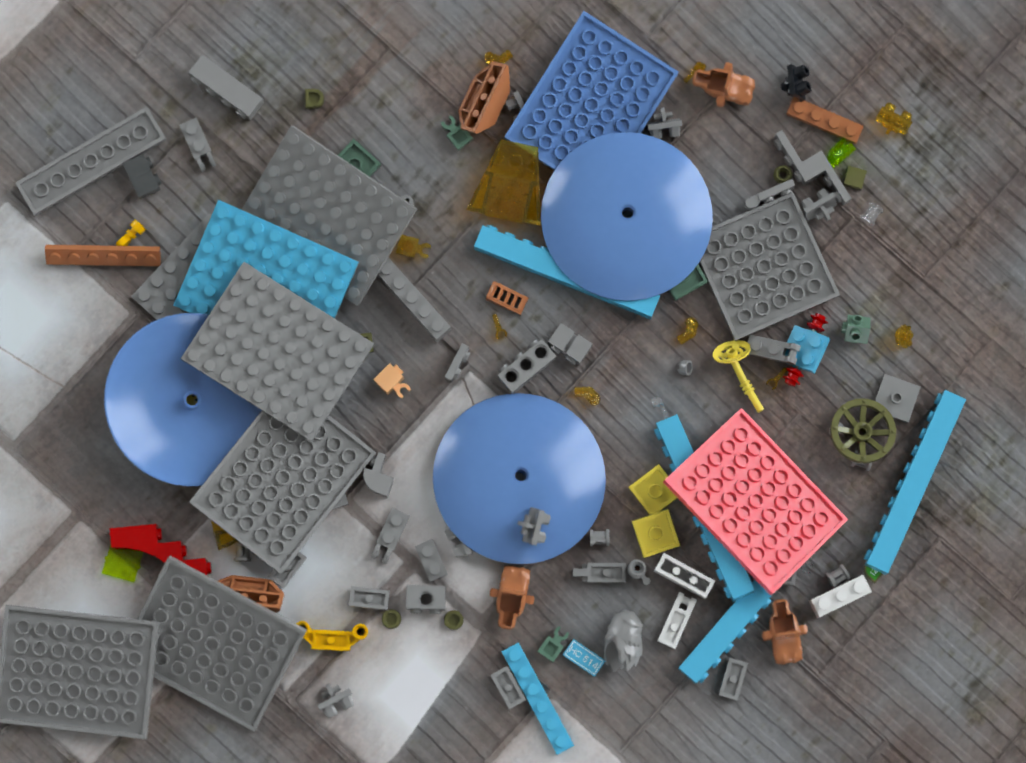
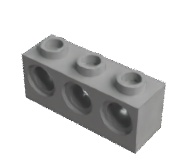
M543 339L539 342L537 340L533 341L528 346V351L524 354L520 352L513 358L514 362L509 366L505 364L498 370V379L511 394L516 393L557 359V356ZM538 349H543L546 352V356L538 358L535 352ZM528 361L531 363V368L523 370L520 366L521 363ZM513 373L517 379L514 382H508L505 378L506 375Z

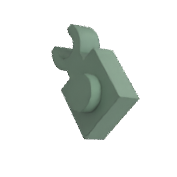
M450 115L449 119L452 124L447 126L444 122H441V126L444 130L450 132L447 134V138L459 151L470 143L473 137L468 131L462 130L460 125L457 127L454 117Z
M559 626L554 631V638L547 636L537 651L551 662L555 661L564 648L560 642L566 640L569 636L567 632L565 636L560 637L558 631L561 627Z

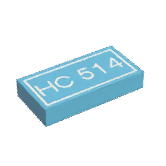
M574 639L563 653L564 657L594 677L605 662L604 659Z

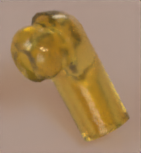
M508 49L501 55L493 54L491 51L484 55L485 62L488 65L492 61L505 64L513 57Z
M693 317L685 320L686 331L677 336L681 345L696 336L698 322Z
M574 387L575 397H585L593 406L599 404L600 395L592 387Z

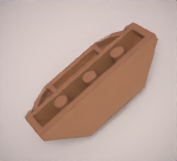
M492 61L488 67L484 68L474 77L458 110L462 130L478 134L495 125L510 93L508 65Z
M231 575L218 581L275 613L281 610L284 592L270 579Z

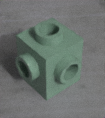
M847 315V320L842 323L841 333H844V341L867 344L870 333V317Z

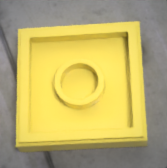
M660 464L628 487L649 515L662 511L677 499L672 491L663 483L668 475Z
M669 509L631 521L643 558L680 546Z

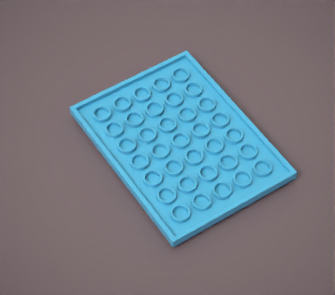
M218 200L173 306L189 313L209 315L242 263L246 262L335 318L359 261Z

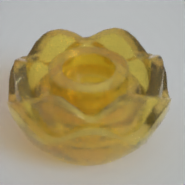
M906 324L900 326L895 333L896 343L902 348H908L912 345L911 339L914 335L910 330L911 326H906Z

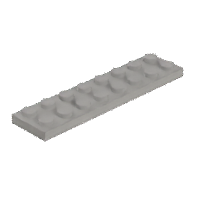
M145 107L15 182L32 213L36 216L123 166L122 163L147 152L167 139L148 107Z

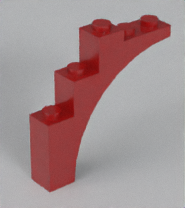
M157 524L110 528L111 548L131 549L145 552L157 557L164 563H166L169 556H172L207 576L212 574L211 562H208V559L184 560V557H187V547L183 545L182 541L160 543V540L163 539L162 528H159Z

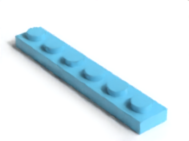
M519 642L502 651L556 754L558 755L573 747L574 744Z

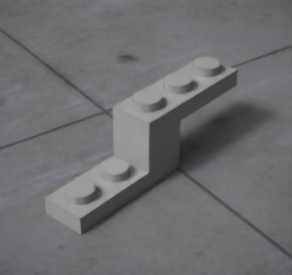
M783 130L775 134L774 144L778 150H782L784 153V160L788 166H792L795 172L793 174L798 182L806 185L823 174L825 184L828 187L831 186L834 191L835 200L838 203L841 202L843 206L850 202L852 198L822 150L802 162Z

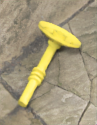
M742 340L722 343L713 351L714 360L719 363H731L741 383L740 387H743L742 391H745L744 394L749 397L757 413L762 412L764 408L754 392L755 388L752 387V384H749L750 380H747L738 362L750 353L749 343Z

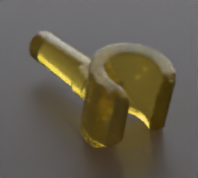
M697 62L693 70L683 81L687 83L693 77L696 70L704 71L706 65L702 62Z
M493 314L492 317L497 330L495 336L500 340L498 332L503 331L505 337H507V332L502 329L497 314Z
M786 367L777 376L767 380L766 385L769 381H775L776 385L772 390L777 388V382L787 372Z

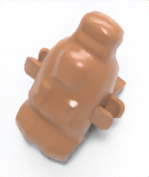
M726 62L724 69L696 70L692 79L694 86L704 89L708 95L717 98L716 103L719 107H724L725 101L735 102L739 105H749L753 99L752 94L755 89V80L749 76L735 74L732 63Z
M504 566L499 589L491 588L490 596L497 598L498 625L503 629L511 630L515 628L516 620L523 613L525 604L534 603V596L527 595L531 571L524 567Z
M786 599L775 600L771 604L772 615L769 619V630L763 632L762 638L764 641L771 640L776 664L796 663L803 659L800 635L807 634V625H798L797 618L790 611L789 602Z

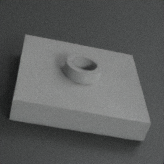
M884 374L875 401L883 405L894 419L908 423L921 386Z

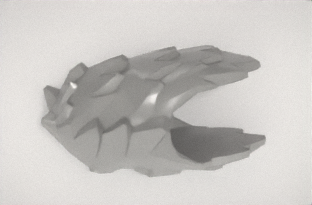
M621 609L620 613L615 614L611 619V623L608 626V633L605 636L604 658L606 665L610 666L612 672L617 671L619 667L629 671L632 666L636 667L639 658L642 656L643 624L634 611Z

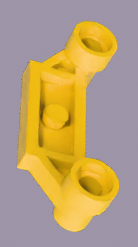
M305 621L296 623L299 626L306 627L307 631L303 638L311 644V649L350 651L354 644L368 636V628L364 624L355 625L352 631L312 630ZM364 629V634L358 635V630Z

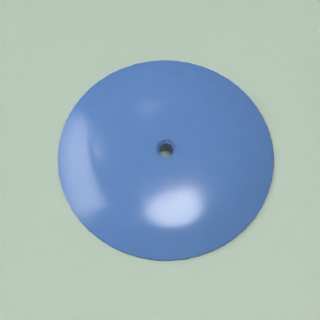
M619 132L599 136L583 143L570 152L551 175L544 192L541 207V225L544 240L550 255L561 271L571 281L588 292L600 297L621 301L651 298L667 292L681 283L695 269L703 257L709 243L713 221L708 188L694 164L681 151L669 143L653 136L632 132ZM628 210L632 213V217L625 218L622 212Z
M175 314L163 317L144 326L119 350L110 367L105 385L104 406L106 419L111 434L120 450L144 473L174 485L202 486L262 411L181 360V357L209 316L208 314ZM193 395L197 398V403L189 405L186 398Z
M514 393L499 395L481 401L466 410L445 433L438 447L433 466L435 499L439 511L450 530L461 542L476 553L508 564L543 562L572 548L585 536L595 522L605 494L606 475L603 457L588 427L579 417L563 405L545 397L532 394ZM523 473L525 480H517L515 474ZM530 507L545 511L544 513L551 516L549 524H542L540 529L541 532L546 533L545 542L537 543V545L523 542L524 534H521L523 526L517 525L518 521L524 522L525 514L529 515Z

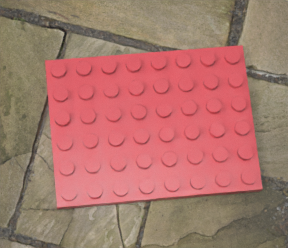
M742 408L663 481L672 493L770 596L848 521V518Z

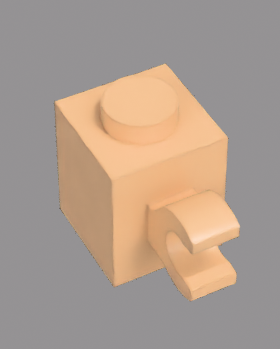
M389 363L373 379L387 395L394 390L398 397L403 398L404 396L400 393L402 388L411 391L409 385L405 383L400 384L404 380L402 376L404 372L396 364L392 366Z

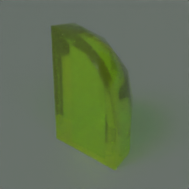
M843 138L829 150L827 160L832 168L835 169L853 155L856 148L851 143L847 144L846 139Z

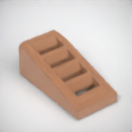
M493 281L486 300L521 315L528 297ZM496 289H499L497 298H494ZM506 292L507 295L504 301H500L503 293ZM513 295L514 298L511 302V305H508V300L510 296ZM517 299H521L518 308H515Z

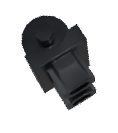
M790 64L787 66L788 77L781 84V90L787 92L788 96L797 97L800 102L806 100L805 95L812 92L810 83L803 81V78L810 75L809 68L805 65L796 67Z

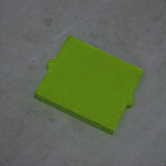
M110 544L108 554L105 556L106 561L102 574L135 583L138 569H141L140 563L144 552L132 549H113Z

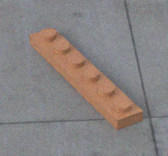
M45 245L46 264L161 265L160 247Z

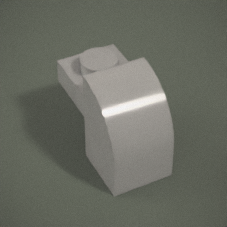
M378 452L377 456L372 458L370 464L373 467L372 470L364 468L363 476L366 485L372 492L388 498L394 478L381 473L386 454Z

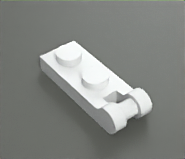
M681 592L678 593L657 640L673 649L676 648L697 601L693 597L690 599L684 596L685 594ZM681 603L687 605L686 611L679 608Z

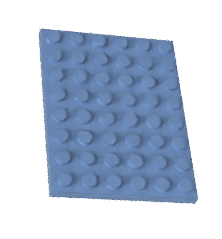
M583 11L507 131L504 139L552 170H555L570 152L591 139L619 132L641 134L679 72Z

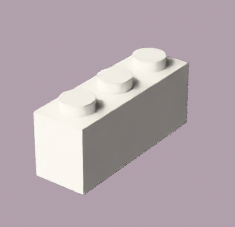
M663 553L654 570L655 573L703 599L707 598L715 583V580Z
M861 575L811 599L809 603L816 617L819 618L872 591L864 575Z

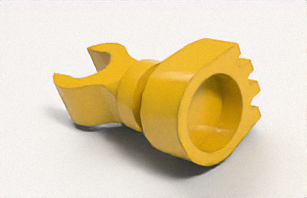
M134 219L130 223L132 228L128 229L127 233L115 245L128 246L132 238L135 239L137 237V233L142 235L147 229Z

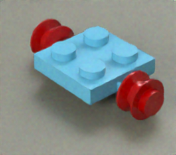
M819 313L810 315L813 319L812 322H807L810 330L794 325L787 343L801 346L800 351L796 355V365L786 368L788 375L783 376L784 382L790 386L800 385L798 379L799 377H804L800 371L801 369L815 374L829 344L830 338L819 334L825 331L822 328L823 324H828L825 320L826 317ZM786 350L785 356L789 355L790 350Z

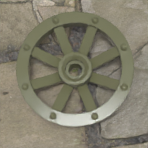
M860 398L846 402L837 410L831 421L830 434L835 448L842 456L857 463H872L883 458L892 448L896 438V425L891 413L883 405L874 400ZM860 407L859 423H857L848 410ZM867 408L878 412L869 423L866 422ZM842 415L845 416L853 429L838 426ZM884 418L888 429L873 430L872 427ZM859 431H863L864 435H860ZM839 433L852 435L853 437L843 444ZM871 436H888L885 446L882 447ZM855 442H859V454L848 449ZM865 442L878 452L866 455Z

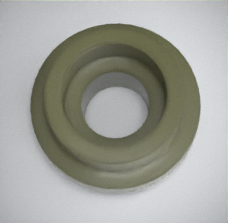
M785 165L778 166L773 173L774 180L779 184L792 179L793 175L792 170ZM781 172H784L786 174V177L781 178L779 174Z

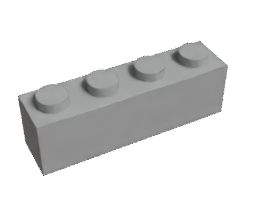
M201 55L188 72L191 77L190 80L195 85L204 86L206 88L205 91L210 96L219 97L221 99L220 102L224 106L237 110L235 113L242 119L247 118L251 121L264 104L263 98L204 55Z

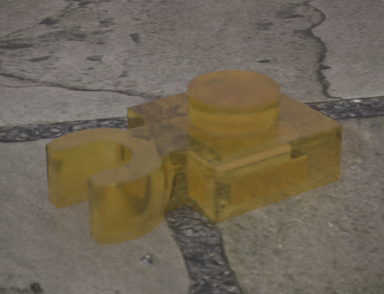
M402 235L398 242L396 254L415 258L416 253H418L422 258L428 259L429 255L424 254L422 251L424 248L431 249V245L428 243L419 245L418 238Z

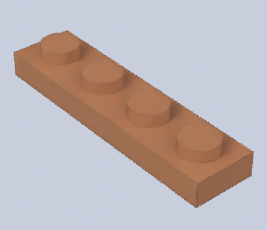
M797 97L793 98L786 114L855 145L864 127L807 101L800 102Z

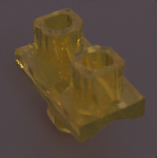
M889 102L884 107L882 106L875 120L882 123L881 126L887 128L885 134L889 135L890 131H893L897 134L899 132L906 135L912 124V114L903 111L900 116L894 112L896 109L895 105Z

